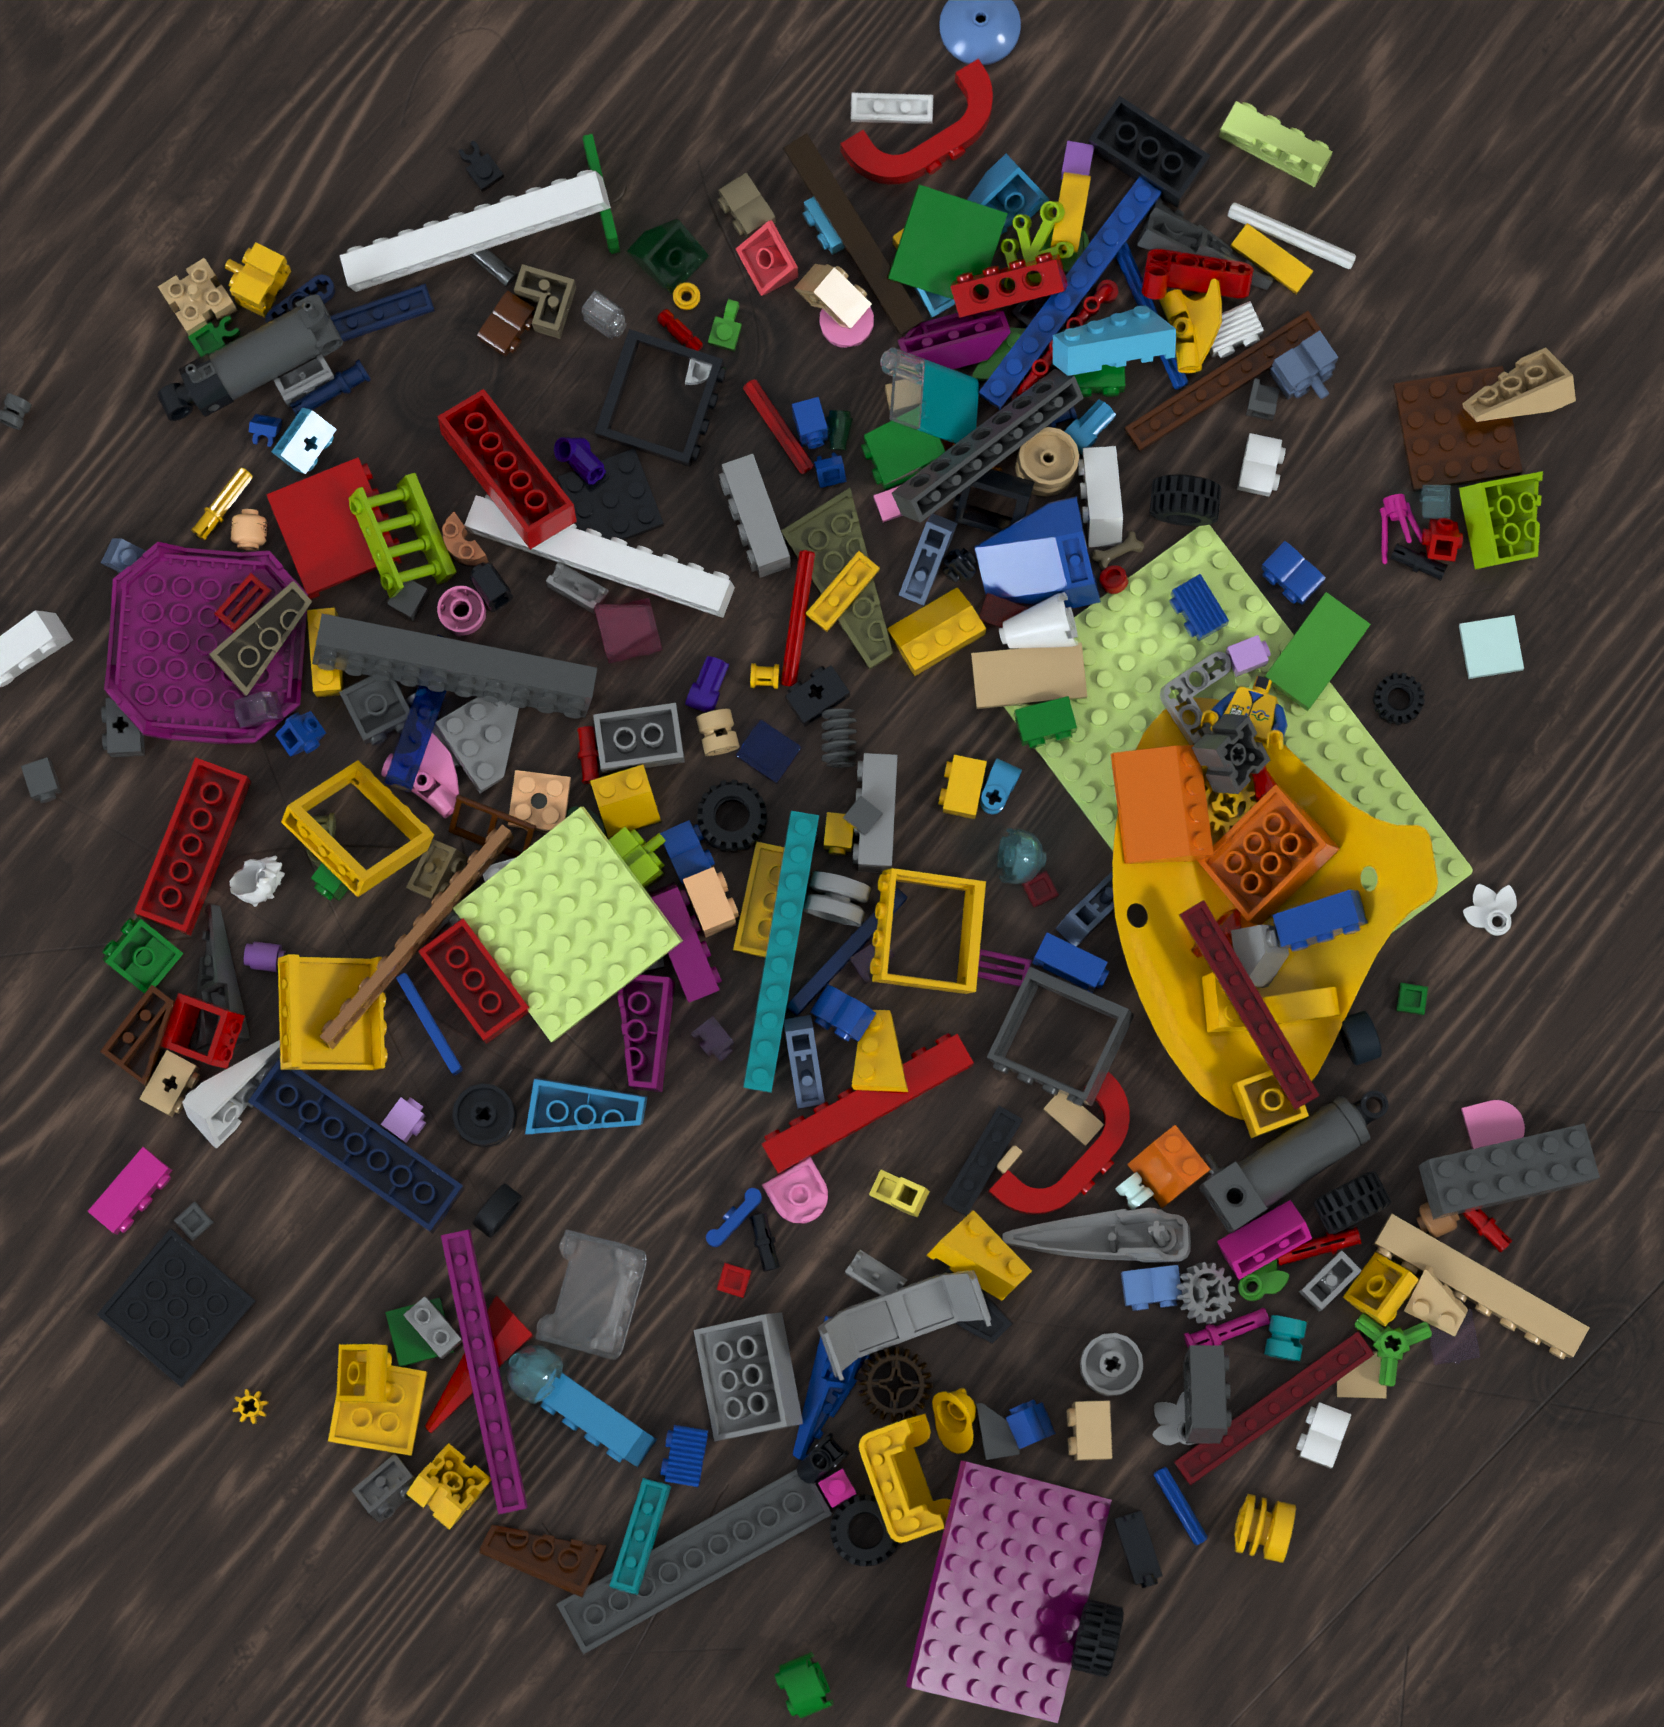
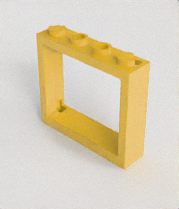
M359 760L287 805L281 821L357 897L428 851L434 837L429 827L422 823L411 812L409 807L394 796L391 790L384 786ZM350 783L357 787L411 840L368 870H365L307 813L308 810Z
M894 868L882 871L878 879L880 902L877 903L875 909V917L878 919L877 930H875L872 940L873 946H875V956L870 963V973L873 974L872 982L962 994L976 992L986 881ZM896 881L965 891L957 983L887 974Z

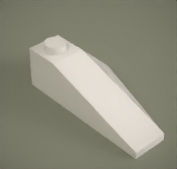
M280 1040L202 1082L195 1090H191L182 1101L187 1117L215 1148H218L238 1128L242 1122L238 1118L247 1106L253 1107L248 1100L280 1058Z

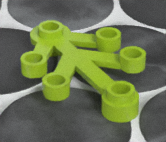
M1047 201L1041 206L1040 216L1043 222L1033 242H1031L1028 230L1032 224L1031 218L1026 214H1019L1014 217L1013 227L1017 230L1019 242L1014 238H1007L1001 243V250L1005 254L1008 267L1010 262L1018 260L1016 253L1019 251L1020 246L1025 263L1036 260L1035 256L1051 252L1052 256L1060 254V258H1070L1073 255L1074 247L1070 242H1059L1055 247L1041 251L1054 224L1060 222L1064 217L1065 210L1060 202ZM1055 207L1057 209L1056 217H1054L1053 215V209ZM1021 218H1023L1025 222L1023 227H1021L1019 223ZM1009 242H1011L1013 245L1011 251L1008 250ZM1064 245L1067 248V253L1065 255L1062 253V247ZM1028 272V277L1031 281L1040 282L1042 280L1040 273L1029 275L1030 272ZM1006 277L1004 287L1013 289L1015 288V282L1011 278Z

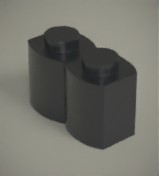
M483 562L471 570L472 575L469 579L472 582V586L479 593L491 612L497 611L513 599L510 588L492 563L485 564Z

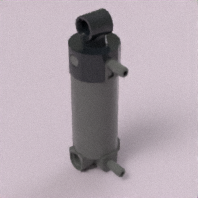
M310 295L296 302V308L212 353H207L179 368L180 375L184 381L183 384L171 383L163 387L157 394L170 421H178L187 417L193 411V406H197L203 416L207 417L233 403L237 398L320 354L325 357L339 349L343 344V340L334 322L331 320L319 295Z

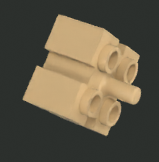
M205 258L186 269L188 276L182 280H179L176 275L158 286L188 335L207 325V322L214 317L220 322L224 317L238 311L222 284L218 286L220 282Z

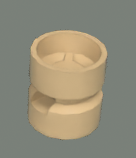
M730 709L714 710L696 717L699 732L705 735L702 739L705 756L720 755L740 748L737 734L731 730L734 722ZM722 733V736L716 737V734Z

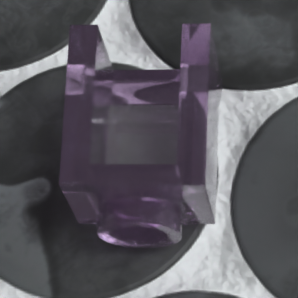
M259 692L233 701L235 718L239 722L240 728H251L284 718L277 692Z

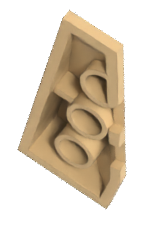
M1543 348L1518 360L1513 370L1509 373H1501L1495 384L1483 387L1462 404L1463 408L1476 422L1551 412L1576 401L1573 374L1547 348Z

